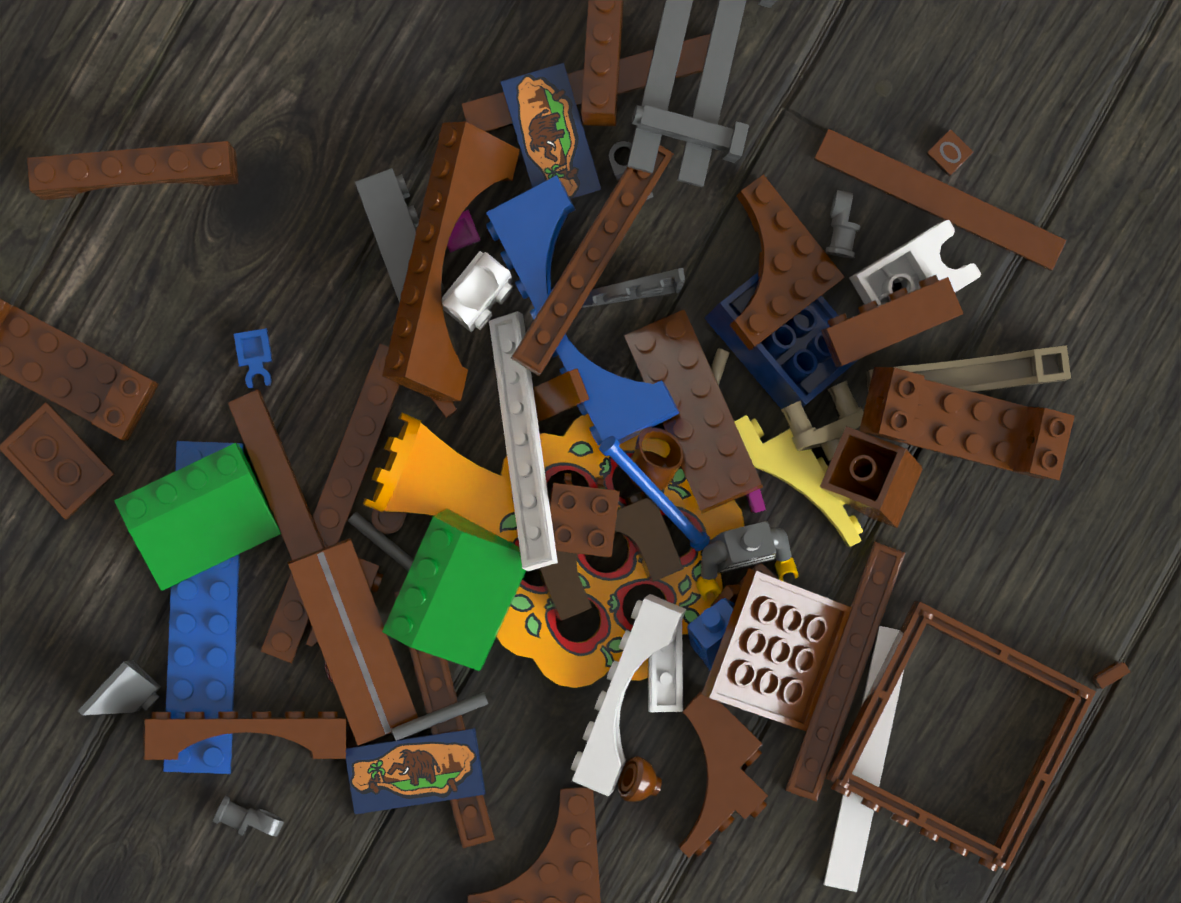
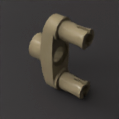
M847 381L827 389L840 416L837 417V421L822 428L816 429V427H812L801 405V401L781 409L794 436L791 439L797 451L822 447L827 460L830 461L846 426L857 429L861 425L864 411L862 407H858Z

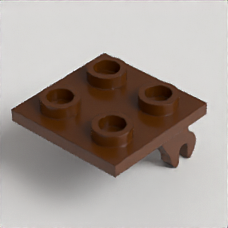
M564 473L563 484L553 483L550 501L556 551L612 557L620 491L606 489L604 478L602 477L596 478V488L575 486L572 484L571 474Z

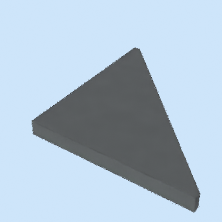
M674 269L593 289L581 308L680 293L685 281L684 269Z

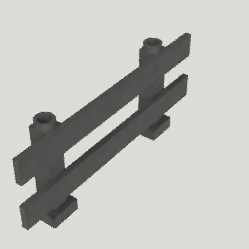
M665 0L641 106L636 105L632 116L631 124L636 125L626 167L652 174L662 135L686 141L677 181L698 187L704 186L712 149L723 151L722 160L735 163L742 157L749 125L736 121L728 128L718 125L746 0L718 1L692 117L667 110L693 0ZM758 0V5L771 8L777 0Z

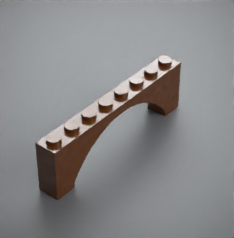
M466 121L442 123L382 374L384 378L437 401H461L468 369L462 367L454 351L447 331L442 306V266L449 237L464 209L478 194L498 181H513L520 149Z

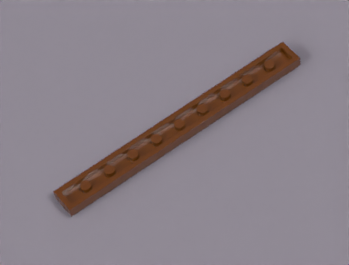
M379 344L312 517L324 547L338 543L341 539L400 384L382 377L389 349L388 346ZM292 573L261 649V652L289 663H293L309 622Z

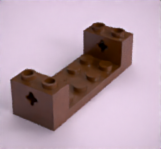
M0 299V374L92 422L93 425L113 436L129 441L159 383Z
M874 367L859 429L860 432L1035 478L1060 480L1074 415L1048 408L1027 407L924 379V375L898 368Z

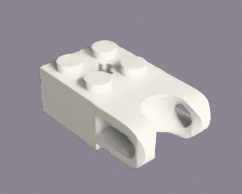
M945 220L849 277L864 304L876 300L879 306L890 301L888 294L893 293V281L894 283L900 282L903 286L902 288L906 287L909 293L919 289L918 282L930 276L937 275L938 280L949 277L954 292L979 278L981 272L974 263L964 265L955 270L948 268L941 261L939 254L941 245L953 236L955 232L950 220Z
M479 251L442 297L443 310L470 332L475 327L481 330L492 317V312L489 311L496 302L501 305L513 291L510 285L513 282L511 273L488 253Z

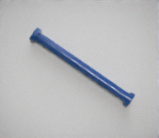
M614 436L606 438L601 443L599 450L605 456H610L690 540V546L695 551L703 550L709 544L710 537L705 532H700L619 447L620 442Z

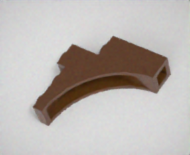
M704 688L682 711L688 717L699 736L704 750L707 769L706 792L700 814L688 836L679 845V849L688 858L694 853L699 857L711 845L712 842L708 838L716 830L722 833L735 820L732 816L735 810L744 819L749 815L755 818L767 806L764 800L768 797L740 768L744 763L749 767L762 754L758 749L762 743L719 701L702 695Z

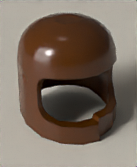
M650 426L644 428L636 440L634 454L630 458L660 490H663L671 483L682 464L683 450L678 440L671 433ZM649 437L650 439L666 441L669 444L670 452L664 458L657 453L643 451L642 441ZM629 477V479L631 480V482H632L637 488H639L640 490H642V489Z

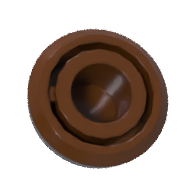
M634 756L626 762L618 782L621 798L629 802L641 801L650 795L656 796L662 786V779L656 776L652 765L639 756Z

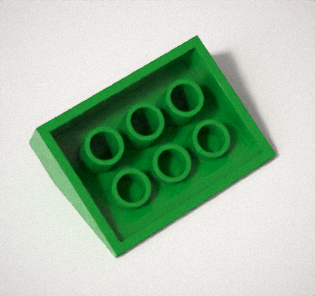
M237 443L229 445L114 500L129 533L161 591L281 534L247 459Z
M449 509L436 514L431 520L382 632L411 648L480 671L526 570L522 569L520 547Z

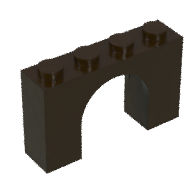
M643 491L624 498L626 504L617 509L615 531L625 535L633 543L648 580L654 582L683 570L684 568L659 507L647 495L644 496ZM556 551L558 563L537 568L556 617L562 621L592 607L578 574V554Z

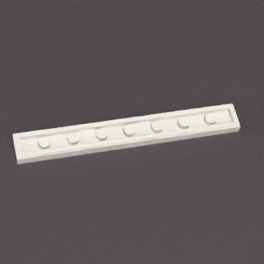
M517 311L489 320L522 569L531 571L558 562L531 371L511 359L526 334L523 314Z
M879 626L862 705L900 630ZM903 672L852 772L853 775L877 787L880 785ZM851 792L849 797L842 794L823 884L857 892L874 810L861 804L863 797Z

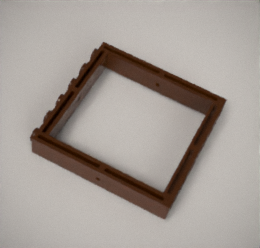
M914 601L826 779L834 782L831 789L847 797L850 796L851 792L863 797L861 804L876 812H879L880 808L883 807L893 812L890 819L906 827L909 826L910 822H913L922 827L919 832L920 834L936 842L939 837L950 841L949 848L965 857H967L970 851L980 856L979 864L995 872L998 866L1008 870L1096 691L922 602ZM926 625L1068 697L995 845L852 774Z

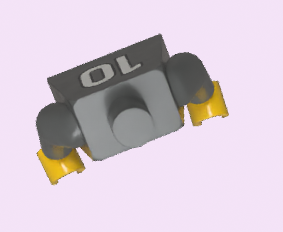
M768 521L724 531L711 539L702 551L701 576L703 578L696 584L703 600L706 601L707 595L713 592L715 598L721 593L715 580L717 574L775 559L777 560L775 567L779 580L784 581L783 576L790 572L794 574L796 579L798 571L793 558H791L792 554L786 532L781 528H770Z

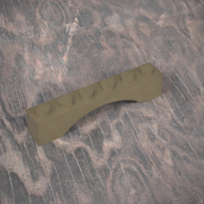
M1067 345L980 358L893 367L924 375V379L971 392L1071 379ZM868 370L866 372L868 391L872 379L873 370Z

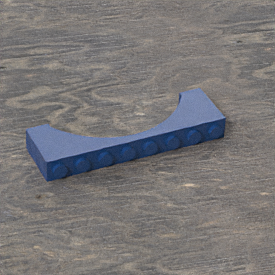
M557 175L486 212L490 219V222L486 223L489 233L494 241L500 239L505 249L500 254L509 270L515 268L520 278L515 282L523 299L529 297L534 306V309L530 310L533 319H535L551 292V262L560 230L568 214L576 210ZM566 333L552 355L553 357L559 355L564 365L563 368L559 369L561 374L578 369L589 400L577 406L583 416L589 414L594 424L589 429L598 446L610 436H614L622 444L639 435L644 428L654 427L680 413L662 380L655 384L644 383L608 372L582 355L569 340Z

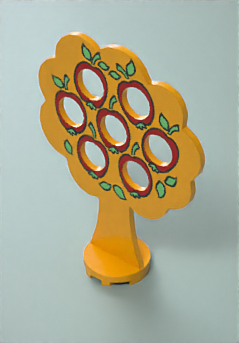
M401 413L398 419L404 421L405 424L398 438H388L384 449L391 452L384 469L375 468L371 480L378 482L373 501L365 498L363 505L380 512H409L433 516L445 509H449L519 547L507 455L503 460L501 475L495 474L457 453L424 426L421 420ZM589 414L581 415L573 420L563 436L540 433L546 483L557 472L572 470L584 477L588 487L596 488V478L602 477L604 478L605 488L614 490L612 477L618 464L610 456H605L599 450L600 445L598 446L589 429L594 426ZM639 435L619 445L629 457L634 454L636 440ZM650 437L642 441L643 451H651L664 458L670 452L669 444L666 441L650 439ZM681 465L671 483L661 490L700 532L703 531L710 537V540L724 531L744 527L742 511L735 500L701 513ZM619 497L618 507L626 504L625 500ZM623 535L628 544L627 559L620 568L613 572L603 573L596 571L585 559V554H578L577 570L588 599L595 604L600 616L599 628L591 638L582 642H572L562 637L557 629L556 614L544 585L533 586L523 580L496 637L502 646L514 654L533 658L542 674L556 684L572 688L591 685L606 675L614 660L620 661L624 651L619 649L620 642L625 631L631 632L633 625L624 616L623 601L628 591L636 585H654L661 590L666 601L686 609L682 619V635L688 634L687 626L689 623L699 617L704 610L711 607V604L716 599L713 592L709 593L707 600L704 601L696 585L703 578L701 576L703 550L695 551L691 547L687 553L679 557L684 568L683 570L652 582L647 578L633 543ZM720 573L717 574L715 580L722 592L723 586ZM648 658L637 669L631 680L640 681L648 678Z

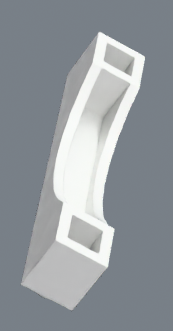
M651 594L646 596L643 601H637L631 618L635 619L631 632L625 631L619 645V649L624 650L620 661L614 660L607 675V679L611 680L608 691L601 692L595 705V709L599 711L595 722L590 721L583 736V739L587 741L583 753L577 752L572 763L571 770L576 771L572 781L606 796H609L614 791L626 762L619 729L620 710L625 691L634 673L642 663L653 653L669 645L675 639L686 612L685 608Z

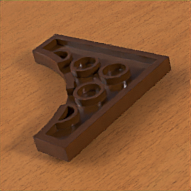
M764 174L736 195L746 210L754 231L759 234L762 252L759 253L758 277L760 279L757 289L745 309L729 324L749 350H752L845 278Z
M587 787L561 788L557 822L550 841L537 860L524 873L509 883L485 892L468 894V903H601L593 790Z

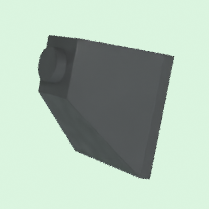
M133 660L124 661L78 712L81 715L132 713L139 711L141 708L147 711L159 699L160 696L156 692L161 686Z

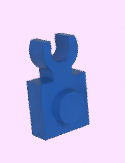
M260 329L234 334L239 367L249 366V371L245 377L247 387L249 389L254 388L253 377L257 374H262L265 379V385L270 386L272 382L271 375L264 369L263 364L273 362L268 330Z

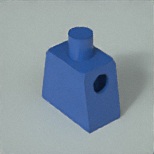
M726 598L721 599L712 607L704 610L699 617L687 626L692 648L710 671L735 606L734 603Z

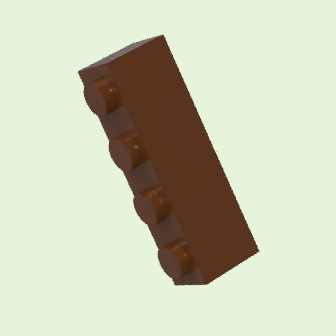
M624 0L588 1L581 109L583 125L616 127Z
M937 275L930 276L919 281L920 288L908 293L905 287L888 294L890 301L879 306L876 300L858 307L860 314L851 318H847L846 313L827 320L829 327L822 329L821 332L835 366H843L963 315L964 313L949 277L938 280Z

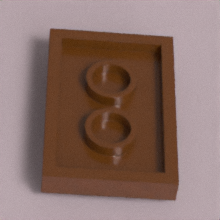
M45 402L0 444L1 452L66 520L115 475L48 402Z

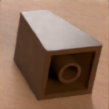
M846 426L820 488L865 516L898 528L923 467L906 448Z

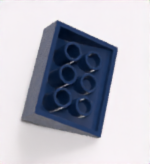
M757 272L720 302L704 318L781 409L798 401H801V405L804 407L859 359L843 366H835L821 330L829 327L827 320L839 315L822 296L752 350H749L729 324L741 314L754 295L760 279Z

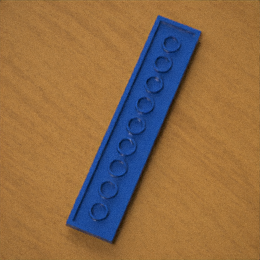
M177 441L176 471L234 443ZM237 443V444L240 445V447H241V449H242V451H243V453H244V444H243V443ZM240 554L171 587L166 712H171V718H185V712L203 711L205 712V718H218L219 711H233ZM233 733L207 738L185 748L178 753V760H164L163 772L231 774Z

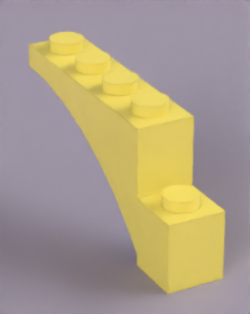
M745 415L734 421L756 469L765 471L784 481L803 494L836 528L847 547L862 541L859 536L863 532L862 527L855 515L850 517L847 515L842 506L846 503L820 488L828 469L822 457L816 459L811 449L797 451L791 439L794 436L790 429L762 443L760 438L764 436V433L755 418L750 421L748 416Z

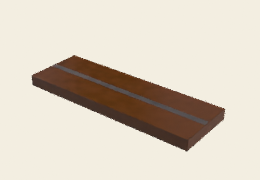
M348 538L287 562L357 745L359 746L392 732V728L418 718L387 634L382 632L384 626L351 539Z

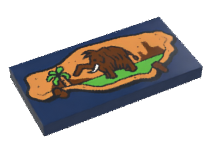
M564 63L501 81L532 188L557 175L570 199L602 190Z
M475 728L346 748V764L355 814L486 794Z

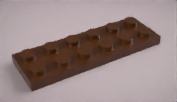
M685 309L624 335L644 383L655 384L662 380L680 412L676 416L662 422L665 431L671 433L682 446L683 460L681 468L701 513L763 488Z

